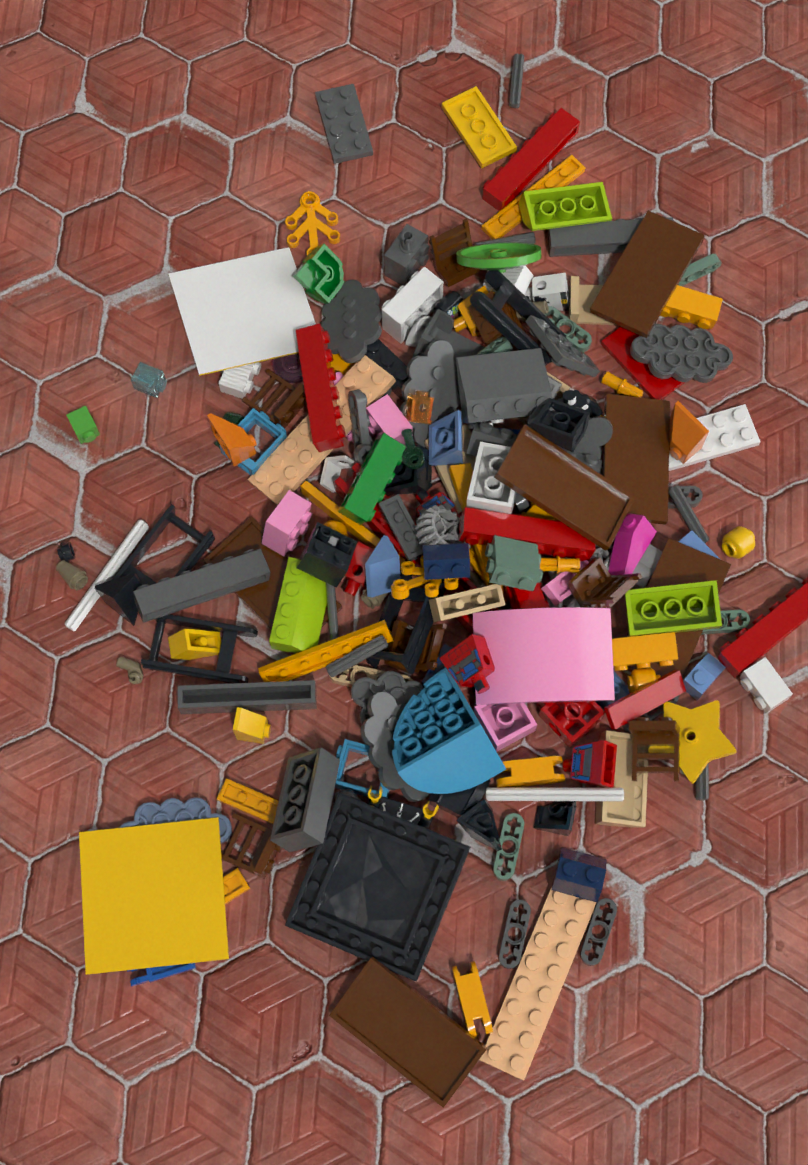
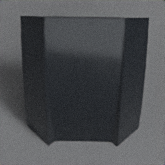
M548 398L536 407L527 423L552 443L573 453L584 437L588 427L590 412Z
M421 445L406 447L403 452L405 454L403 461L399 466L396 465L393 471L395 473L393 480L390 484H386L383 490L386 492V495L425 492L432 487V465H429V450Z
M489 779L475 787L460 792L448 794L432 793L428 800L430 801L429 805L433 807L438 805L440 809L459 818L482 800L491 781Z

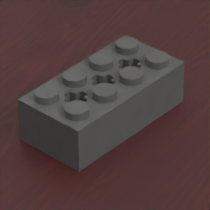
M317 748L288 758L270 841L288 852L323 844L340 764L338 758L323 748Z

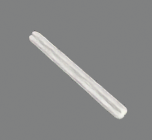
M142 520L136 522L65 622V626L68 629L76 631L100 597L95 590V585L113 579L148 530L149 526L146 522Z
M487 788L486 799L488 801H623L624 790L623 788Z

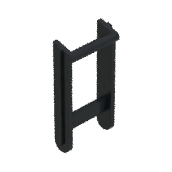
M489 270L485 275V279L496 291L495 295L491 300L483 292H474L470 297L471 305L518 350L541 348L545 366L551 363L552 360L547 351L539 347L501 309L507 301L526 320L532 315L550 325L549 328L558 335L561 334L565 338L566 335L499 270Z
M171 504L113 579L135 572L144 585L156 584L155 581L136 569L135 566L169 523H172L200 543L174 577L179 576L184 571L193 569L207 549L212 546L215 540L213 532L209 531L206 536L177 517L175 515V506Z
M400 569V579L406 581L412 579V575H404ZM444 579L440 583L439 594L436 597H427L425 595V588L409 589V597L401 600L393 598L390 592L379 622L385 620L390 633L403 601L423 602V606L405 652L396 653L384 651V649L366 659V662L373 669H377L380 660L401 662L409 674L414 673L433 624L429 600L444 596L446 590Z
M171 614L154 619L157 623L149 660L141 659L144 669L233 684L248 683L249 678L230 674L237 635L257 637V630ZM165 623L223 633L216 671L158 662Z

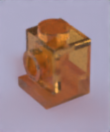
M416 390L415 394L408 393L404 415L408 421L431 424L432 420L430 419L434 398L428 396L429 392ZM421 404H423L422 411L419 410Z

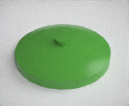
M517 242L475 245L457 251V263L474 269L499 270L501 273H504L507 269L522 267L540 260L541 247L535 244Z

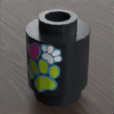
M455 291L447 293L433 307L434 314L440 309L453 317L459 311L458 304L463 301V298Z

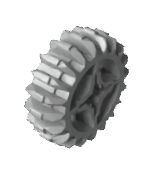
M434 505L423 511L416 520L415 530L418 532L416 537L420 539L419 544L423 546L465 543L459 541L460 518L456 515V512L452 513L449 507L444 508L443 505Z

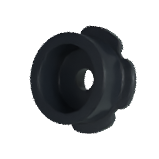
M61 542L60 548H57L61 561L65 560L70 563V560L75 559L74 549L70 542L65 544Z

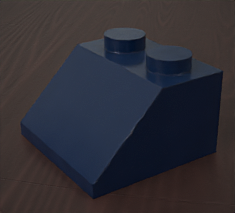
M561 847L551 890L598 902L604 884L607 859Z

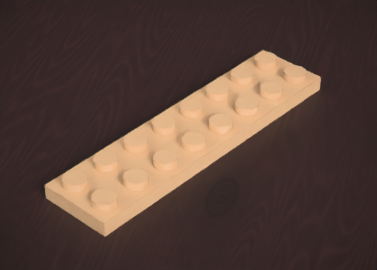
M366 355L357 361L335 385L340 399H337V405H340L343 418H340V424L344 426L346 435L352 430L348 401L349 391L360 389L362 393H365L367 408L379 400L396 382L391 374ZM307 415L267 458L256 473L250 476L248 481L278 506L289 490L294 492L333 449L318 452L312 441L309 415Z
M550 889L494 1023L493 1033H490L485 1046L487 1049L479 1061L524 1081L597 902Z

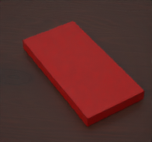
M620 327L601 341V345L651 399L663 400L685 383L676 380L674 377L668 379L657 378L650 372L648 364L638 362L631 356L630 345L640 335Z

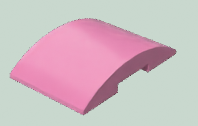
M533 608L473 613V635L485 637L495 666L494 672L486 677L490 689L481 694H478L476 691V705L615 700L610 608Z

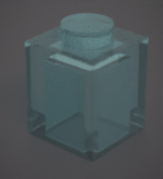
M141 362L131 378L135 390L155 398L158 397L160 392L165 390L167 384L163 371Z

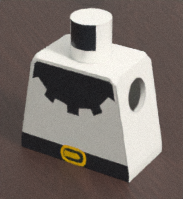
M566 273L534 277L532 279V287L527 289L525 296L529 300H533V302L546 301L548 306H552L559 311H569V289Z

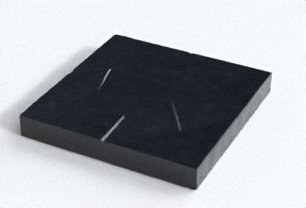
M339 792L327 822L324 842L317 845L285 926L369 961L371 957H374L390 971L417 982L471 846Z

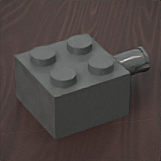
M406 224L384 255L385 276L405 286L410 281L412 275L421 266L424 267L429 259L428 235Z

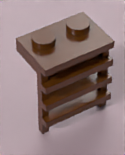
M467 219L462 220V224L436 237L433 235L429 237V244L432 248L430 250L433 254L432 260L435 264L434 270L448 287L482 271L457 263V251L472 246Z
M493 291L486 294L491 300L495 295ZM506 301L501 310L525 332L514 308ZM472 305L468 307L485 343L490 344L503 335Z
M267 369L266 374L271 377L270 380L252 401L244 397L242 402L248 405L251 410L254 408L258 412L263 411L268 415L272 423L275 425L280 424L285 429L307 403L304 385L300 383L295 388ZM276 382H279L281 384L280 387L262 408L258 407L257 404ZM286 389H289L291 392L272 415L268 414L267 411Z
M594 557L567 582V585L580 608H586L587 606L594 608L596 605L598 608H602L605 604L607 608H610L642 578L641 573L610 575L601 557Z
M400 620L394 621L391 633L393 641L389 642L387 651L404 653L414 626ZM446 624L432 625L414 672L418 673L420 670L425 672L427 669L435 670L437 668V659L444 630L447 627ZM384 660L385 664L409 674L401 662Z
M638 717L636 721H629V731L633 735L632 781H637V773H674V782H679L680 727L676 720L670 717H660L659 721H650L649 718ZM638 746H674V753H638ZM638 760H674V767H638Z
M233 813L232 818L240 822L225 854H221L222 860L265 879L267 874L271 873L275 865V856L277 852H281L282 847L270 841L271 829ZM245 824H247L252 829L237 860L230 858V855ZM257 830L265 832L250 865L243 864L242 862Z

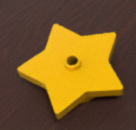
M718 700L694 709L668 701L664 703V717L673 718L680 727L679 767L691 784L695 783L709 762L736 754L735 747L719 729L720 702ZM692 734L696 735L694 740L687 739ZM650 746L648 753H674V746Z

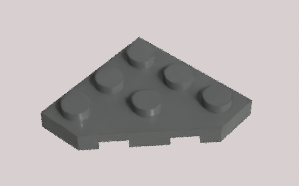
M530 315L525 321L530 327V333L540 340V346L550 353L554 364L559 367L561 365L565 366L570 371L576 370L584 376L586 374L592 377L598 375L600 370L591 358L584 352L581 354L580 351L572 347L573 343L563 335H558L554 330L550 329V325L544 320Z

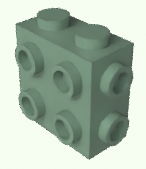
M494 535L491 544L488 543L485 549V557H488L486 572L489 573V582L533 591L536 584L541 582L543 571L540 569L541 554H538V544Z

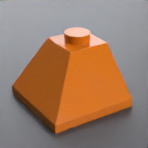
M677 401L670 416L669 450L674 459L680 460L684 464L702 449L709 430Z
M212 413L207 415L213 435L233 466L256 454L255 446L257 443L251 433L247 435L242 427Z

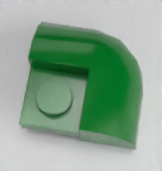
M321 244L302 261L303 264L293 277L306 289L305 293L320 303L329 304L345 282L343 280V263L325 244Z

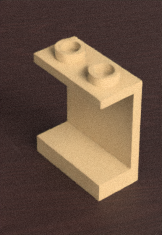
M571 276L569 284V319L576 324L616 325L590 313V307L603 285H579V276Z

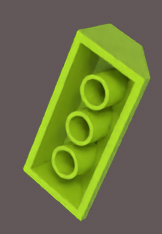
M603 182L524 191L519 201L523 223L531 231L612 221Z
M289 557L269 642L271 649L296 654L318 645L327 606L326 582L297 569L299 559Z
M717 580L632 589L625 593L629 637L717 629L722 626Z

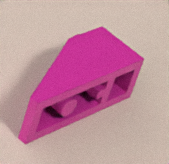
M627 513L615 536L608 570L610 575L632 574L657 531L644 515Z

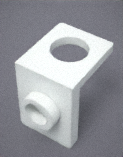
M346 455L326 457L320 485L332 493L336 492L334 481L340 477L341 469L351 468L356 462Z

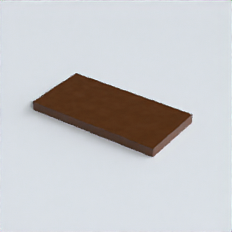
M648 210L590 307V313L647 338L701 246L705 235Z
M606 394L604 417L611 422L613 434L611 439L603 445L602 476L635 497L628 514L644 515L649 523L666 525L668 522L670 401Z
M527 425L521 428L494 478L605 551L610 548L635 499L634 496Z
M250 517L204 558L203 561L205 564H216L224 558L241 556L245 551L251 549L255 551L261 549L270 569L269 581L234 593L272 630L288 558L292 556L288 552L285 556H282L263 545L264 528L253 517ZM336 600L338 613L342 609V605ZM328 605L326 606L322 627L329 621Z
M668 538L647 588L717 580L719 594L731 564ZM703 630L675 633L678 660L673 661L671 666L660 667L659 663H650V668L654 669L656 675L661 677L673 670H680L683 678ZM637 665L628 666L632 669H637Z
M374 957L370 958L329 1015L443 1108L487 1049L484 1044Z

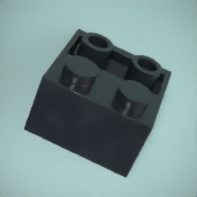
M317 522L301 554L297 569L337 588L348 571L357 541Z

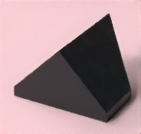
M134 572L95 585V590L103 601L133 626L135 625L139 611L134 601L133 591L144 585Z
M486 800L480 801L456 820L471 838L496 851L502 850L493 809Z
M554 801L545 806H538L534 829L569 836L572 831L576 801Z

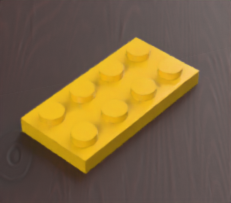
M477 86L442 103L441 108L481 168L517 151L516 144Z

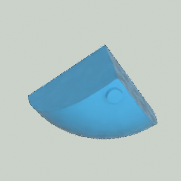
M444 668L423 684L425 688L417 696L413 695L404 707L393 734L395 743L392 755L398 774L411 787L433 794L455 793L475 787L506 770L479 720L447 668Z

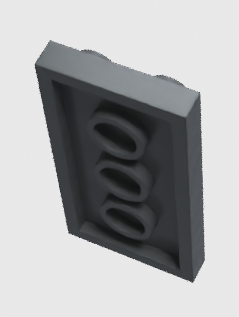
M354 84L315 92L334 164L372 156L373 149Z

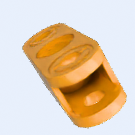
M562 756L503 761L506 770L501 773L511 772V777L497 779V788L525 787L565 781V775L554 774L553 766L563 762Z
M475 961L470 962V974L460 976L457 966H452V972L467 1032L477 1037L473 1020L482 1019L486 1034L493 1033V1028Z

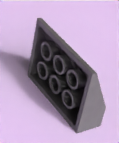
M541 348L456 358L463 423L531 416L538 405L548 398L552 399Z

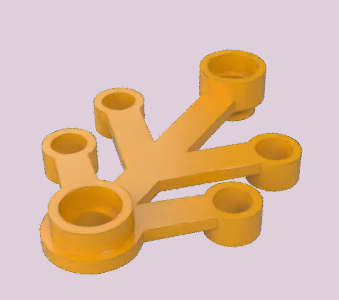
M307 191L301 196L300 207L285 219L286 228L294 230L298 226L297 221L307 212V219L293 234L287 236V245L290 248H296L299 246V239L309 230L310 247L307 250V255L318 247L317 230L326 235L331 244L340 242V233L337 230H332L315 217L316 211L326 218V223L329 226H335L338 224L337 213L331 212L322 206L319 196L312 191ZM334 217L335 220L331 221L329 218ZM290 221H294V222H295V223L292 224V225L288 224V222H290ZM336 235L337 238L332 239L331 236ZM292 239L297 240V241L294 242V243H291V242H290V240H292Z
M422 555L420 563L423 568L415 567V564L411 561H405L401 564L402 574L420 576L409 581L404 579L395 580L391 585V595L395 599H406L409 597V589L430 582L425 585V595L427 597H436L439 594V586L442 579H424V559ZM459 578L444 579V587L448 590L457 589Z

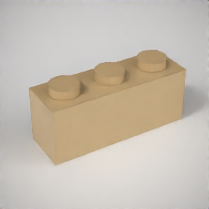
M493 584L430 599L429 604L433 621L437 622L504 606L505 601L501 585Z

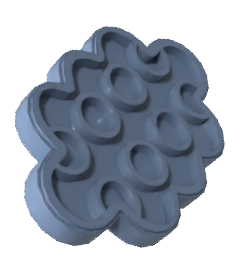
M176 798L167 799L161 805L154 802L143 803L137 808L134 821L124 823L119 827L219 817L221 844L226 842L232 834V825L229 819L222 814H212L208 803L201 798H191L185 803Z

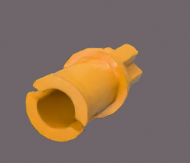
M609 371L605 373L601 381L602 384L616 390L619 395L622 393L625 396L640 398L643 396V390L628 383L627 379L623 380Z
M556 556V558H541L540 569L542 571H555L556 574H559V572L578 573L580 559H564Z

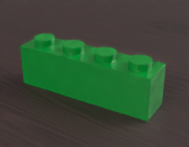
M385 433L378 436L338 512L359 525L367 521L370 522L376 512L374 510L376 503H380L386 493L383 491L386 484H390L395 476L393 471L396 465L399 466L405 457L403 452L406 446Z

